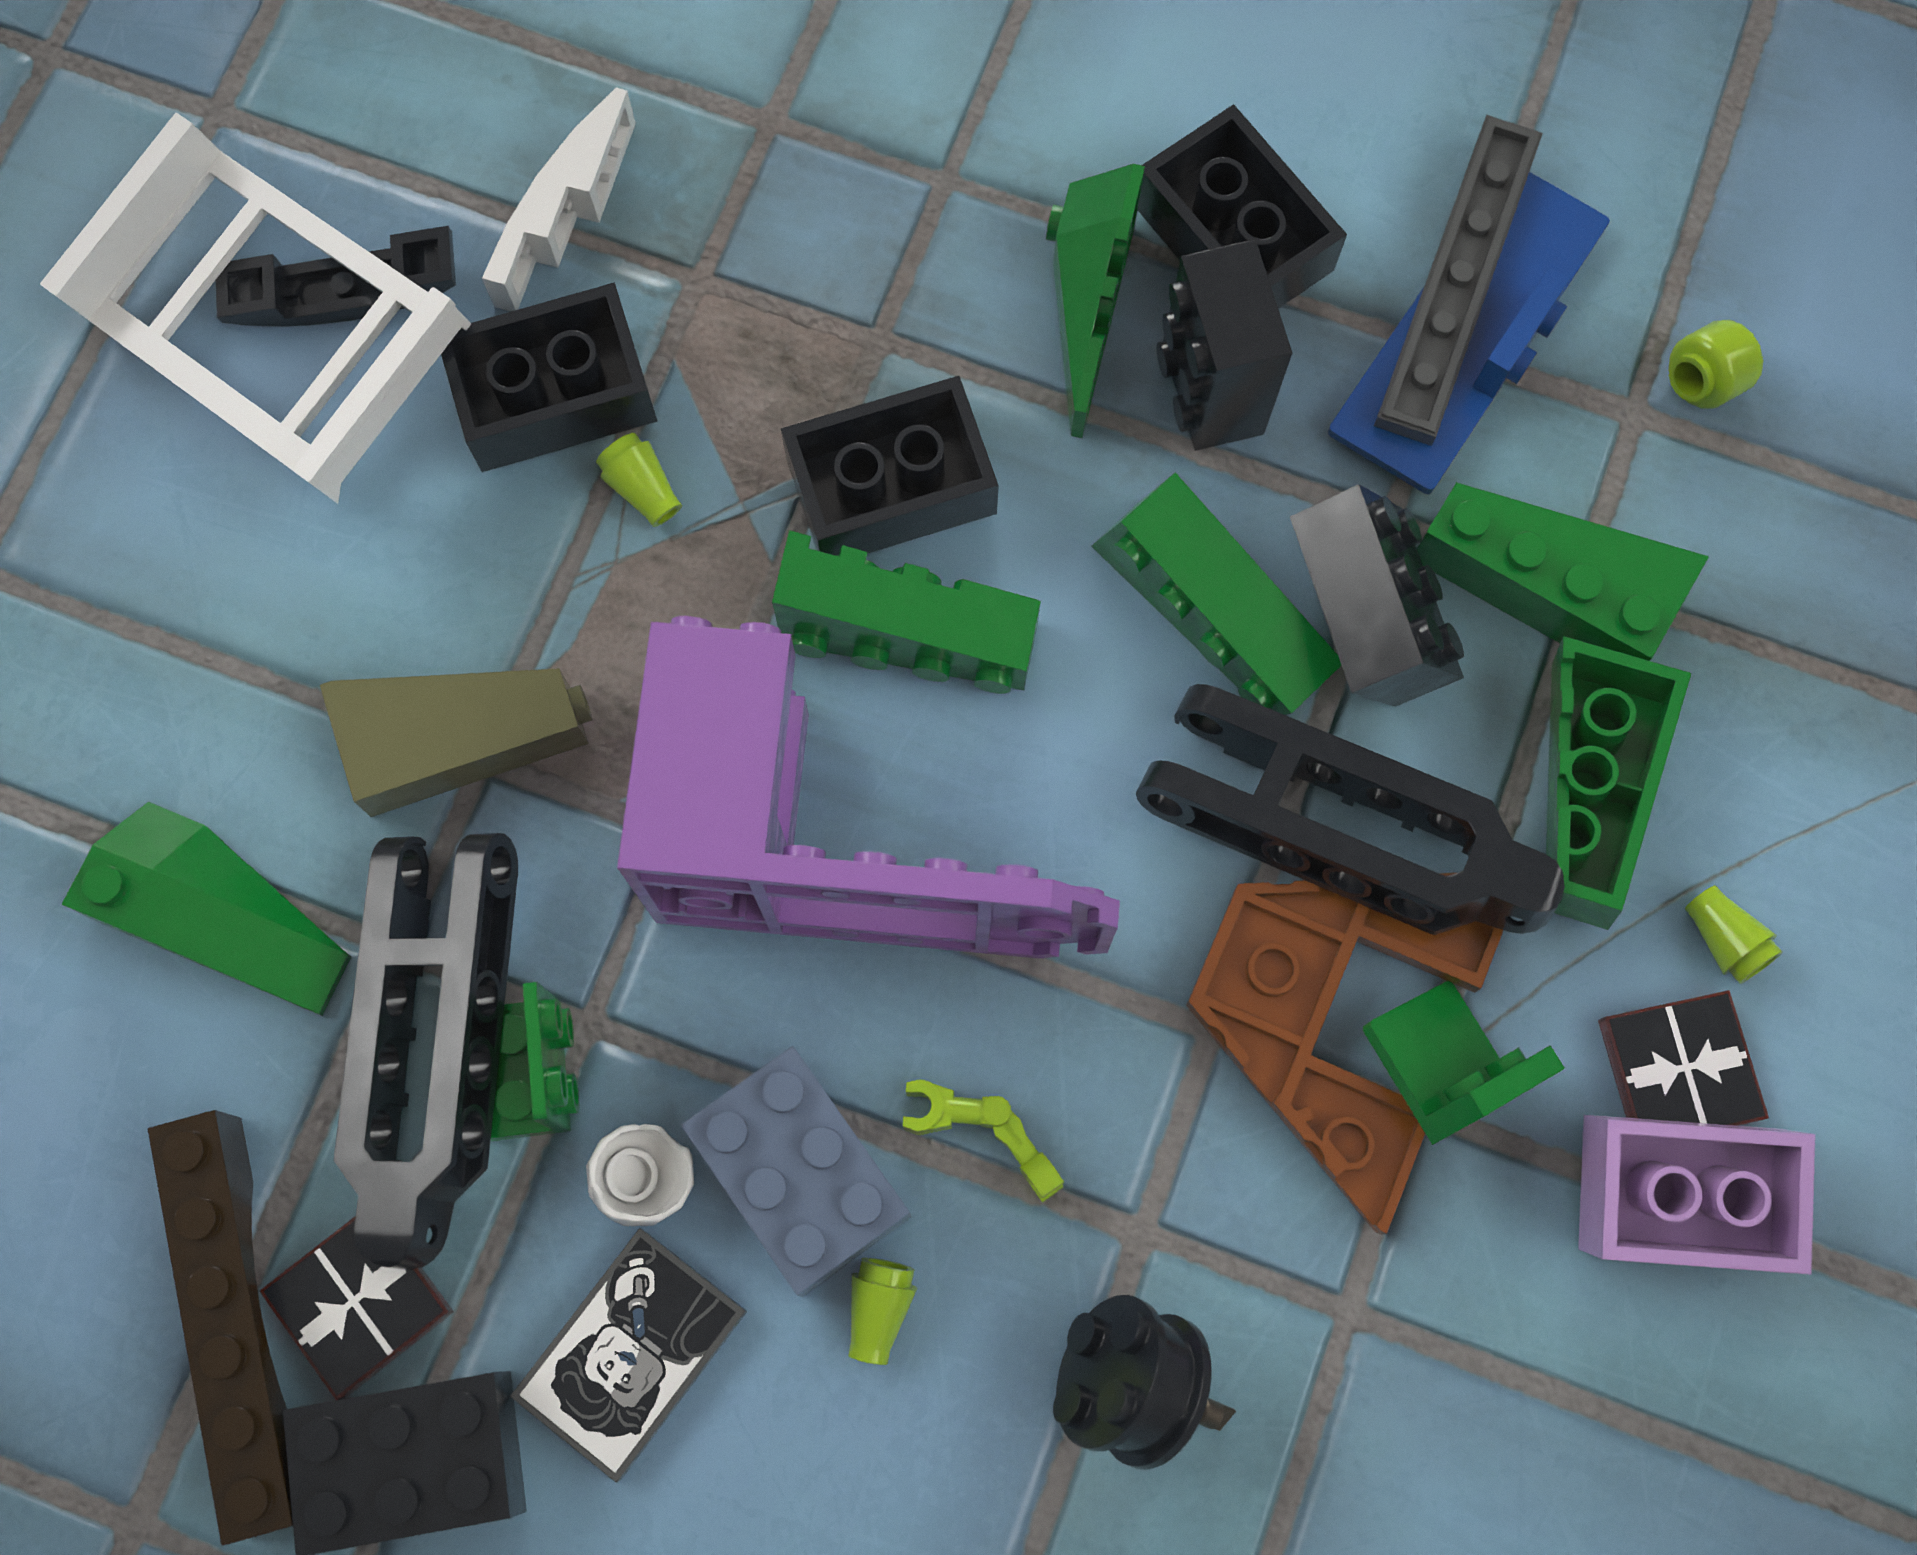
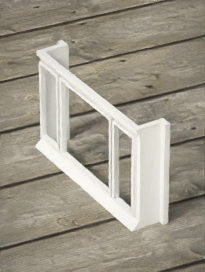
M178 113L172 116L40 283L41 286L337 504L342 481L461 328L466 331L471 325L449 297L434 287L429 292L425 291L221 152L201 131ZM216 178L243 196L248 202L148 327L116 303ZM267 214L382 292L281 423L168 341ZM401 306L409 310L412 314L312 443L309 444L300 438Z

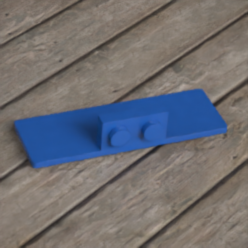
M1529 172L1440 428L1432 446L1374 426L1423 289L1330 424L1328 435L1424 494H1431L1506 379L1518 384L1537 354L1535 350L1528 347L1535 335L1539 333L1548 338L1568 307L1560 302L1559 299L1605 231L1610 219L1601 212Z

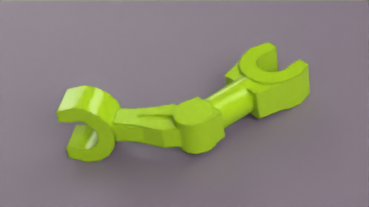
M919 1079L906 1083V1095L909 1097L927 1098L931 1102V1110L923 1118L903 1116L902 1126L905 1131L915 1135H925L952 1129V1123L981 1125V1127L993 1129L995 1138L1010 1150L1019 1163V1169L1042 1203L1064 1188L1063 1179L1048 1158L1034 1147L1025 1133L1021 1120L1011 1110V1106L1005 1098L1000 1096L982 1097V1099L954 1097V1090L926 1080Z

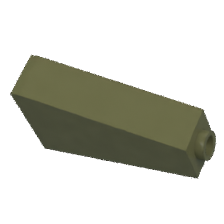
M559 668L335 680L320 684L353 801L370 817L589 744L583 723L592 721L593 718L581 685L570 688Z

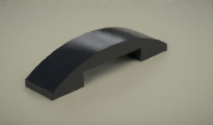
M449 226L390 235L391 248L369 251L427 292L434 287L441 293H444L456 286L453 235ZM273 254L229 262L216 279L217 318L222 323L250 326H308L362 319L382 292L333 258L282 265Z

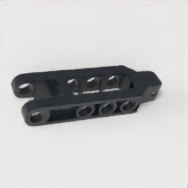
M1195 684L1188 688L1174 715L1175 723L1179 724L1181 722L1184 727L1195 735L1224 747L1223 753L1265 770L1254 795L1183 765L1163 760L1151 762L1136 791L1139 803L1151 814L1432 935L1475 921L1512 933L1525 934L1535 932L1547 924L1563 898L1565 888L1564 876L1556 860L1545 853L1513 841L1492 800L1211 685ZM1297 777L1342 796L1341 802L1351 807L1357 802L1402 821L1401 827L1411 832L1416 827L1463 847L1461 852L1468 855V859L1463 871L1444 876L1278 805L1289 781L1294 782ZM1510 916L1522 919L1523 921L1514 920Z
M502 833L469 834L461 840L457 847L446 938H427L431 900L426 899L429 876L428 858L423 847L426 846V841L421 837L414 836L385 837L378 841L372 851L333 1161L358 1195L354 1227L355 1246L362 1257L375 1265L411 1270L422 1268L432 1262L444 1247L455 1202L488 1169L518 879L516 848L512 840ZM424 966H443L423 1148L410 1162H402V1160H397L396 1157L402 1107H408L409 1094L404 1093L410 1041H415L417 1028L411 1027L417 977H423ZM430 1227L432 1231V1237L430 1241L427 1243L426 1236L428 1228Z

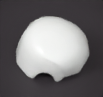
M632 1124L620 1126L598 1142L586 1165L590 1198L604 1215L623 1226L656 1225L683 1207L694 1185L693 1157L689 1148L679 1144L665 1129L657 1125L643 1124L639 1126Z

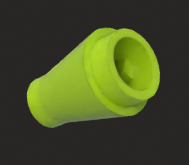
M629 433L614 441L598 456L596 463L603 471L600 478L645 516L652 527L664 524L682 508V504L675 496L649 441L642 442L636 433Z
M1716 885L1703 891L1684 908L1693 918L1723 975L1731 973L1739 984L1757 975L1783 953L1773 941L1777 935L1726 897Z
M861 1259L859 1273L851 1274V1343L848 1352L849 1357L870 1364H888L891 1348L918 1289L912 1285L915 1271L913 1268L883 1259Z

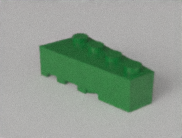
M1176 472L1139 501L1091 545L1100 556L1183 634L1209 663L1217 667L1238 687V693L1244 699L1283 715L1291 714L1342 666L1338 654Z
M1457 482L1424 535L1422 542L1417 547L1423 566L1429 565L1437 575L1558 643H1561L1563 636L1648 661L1656 653L1709 558L1706 555Z

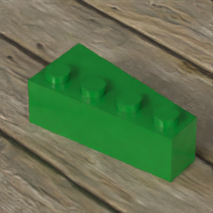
M789 530L772 605L778 628L781 630V633L791 634L796 654L810 658H824L826 653L851 657L852 663L872 670H884L888 664L910 668L915 676L934 682L948 681L949 676L974 681V685L977 688L997 694L1009 693L1011 688L1025 690L1039 620L1040 600L965 579L955 581L953 588L942 586L941 579L929 572V569L905 563L903 567L893 569V571L881 569L873 562L866 560L868 553L866 551L842 545L839 555H831L810 549L809 545L812 536Z
M1563 636L1553 659L1551 670L1546 855L1556 860L1563 871L1565 884L1562 901L1554 913L1608 930L1624 907L1692 673Z

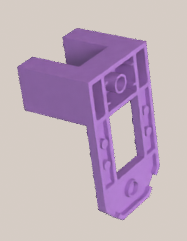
M677 616L671 619V623L651 622L617 868L656 923L1028 958L1059 957L1060 944L1078 943L1077 952L1086 955L1108 953L1118 929L1120 900L1104 896L1103 890L1085 886H1073L1054 879L1038 878L1037 869L1022 865H1000L996 867L995 874L968 872L965 862L954 859L931 858L925 860L924 867L896 865L897 858L885 853L857 852L854 854V861L826 859V852L820 848L794 845L809 713L805 696H795L796 692L792 690L796 655L791 634L781 633L778 627L760 622L743 623L740 625V629L712 627L713 625L709 621L692 616Z

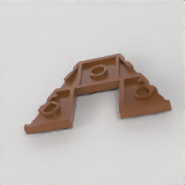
M1440 873V874H1442V875H1444V876H1448V875H1451V874H1454V873ZM1305 880L1294 881L1291 884L1272 885L1269 882L1238 884L1229 901L1186 1006L1371 1228L1378 1234H1387L1424 1139L1425 1132L1401 1094L1312 1056V1051L1356 942L1475 993L1482 988L1504 930L1475 921L1432 935Z

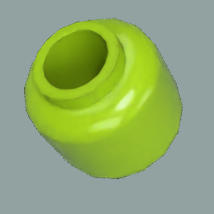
M1730 319L1713 321L1675 344L1669 356L1668 371L1670 384L1675 393L1689 404L1701 409L1718 408L1751 389L1762 375L1764 362L1761 346L1754 334L1744 325Z

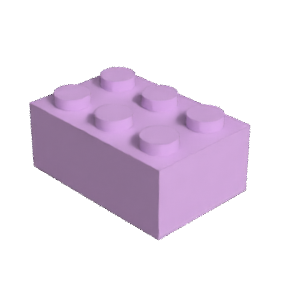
M1584 1115L1578 1250L1604 1260L1811 1275L1815 1134L1776 1128Z

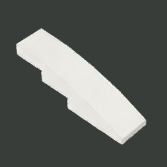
M615 88L572 130L537 174L512 214L482 277L494 307L507 311L519 309L536 262L559 267L577 217L600 222L636 124L627 90Z

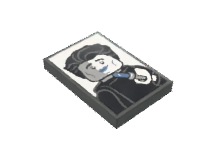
M639 1228L510 1397L616 1483L620 1482L747 1311L645 1230Z

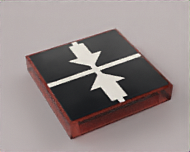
M1730 990L1611 1015L1598 1020L1626 1118L1734 1126L1769 1119Z
M356 1216L259 1291L335 1400L348 1397L454 1312L423 1268L411 1270L386 1268L375 1265L362 1257L354 1241Z

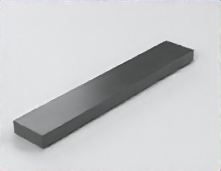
M1486 115L1377 415L1375 427L1432 446L1538 149L1542 132Z

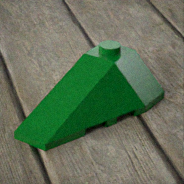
M1130 164L1071 182L1064 206L1053 204L1049 217L1046 240L1055 242L1053 268L1071 436L1082 439L1135 230L1145 166Z
M147 802L92 845L62 902V905L90 919L323 1016L351 959V956L280 894L261 874L237 855L209 827L150 802Z

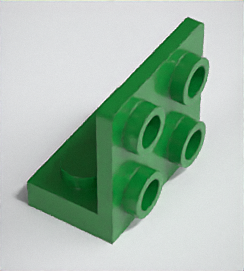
M1446 981L1363 1026L1364 1034L1432 1145L1485 1117L1565 1069L1551 1045L1527 1059L1519 1047L1500 1058L1455 985L1450 981Z
M538 982L523 983L524 1002L504 1005L491 1141L571 1131L570 1114L579 1113L580 1100L577 1078L574 1073L566 1074L564 1048L574 1046V1026L571 1011L569 1008L561 1009V1002L558 998L554 997Z

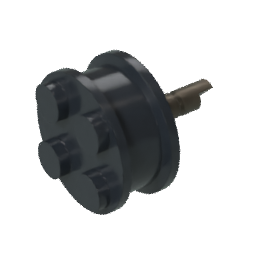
M1117 1295L1101 1302L1089 1313L1078 1315L1072 1322L1067 1335V1348L1058 1373L1053 1415L1055 1420L1061 1424L1066 1436L1074 1444L1096 1452L1109 1450L1118 1461L1136 1469H1153L1175 1457L1191 1439L1198 1425L1220 1431L1235 1414L1236 1410L1208 1398L1212 1375L1210 1351L1204 1335L1191 1321L1173 1314L1159 1315L1149 1303L1135 1296Z

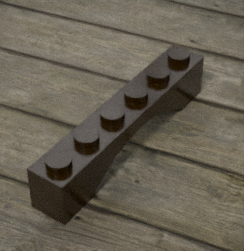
M212 1110L147 1129L221 1546L291 1527L293 1526L283 1417V1410L287 1409L280 1390L271 1358L258 1295L252 1243V1196L254 1182L242 1118Z

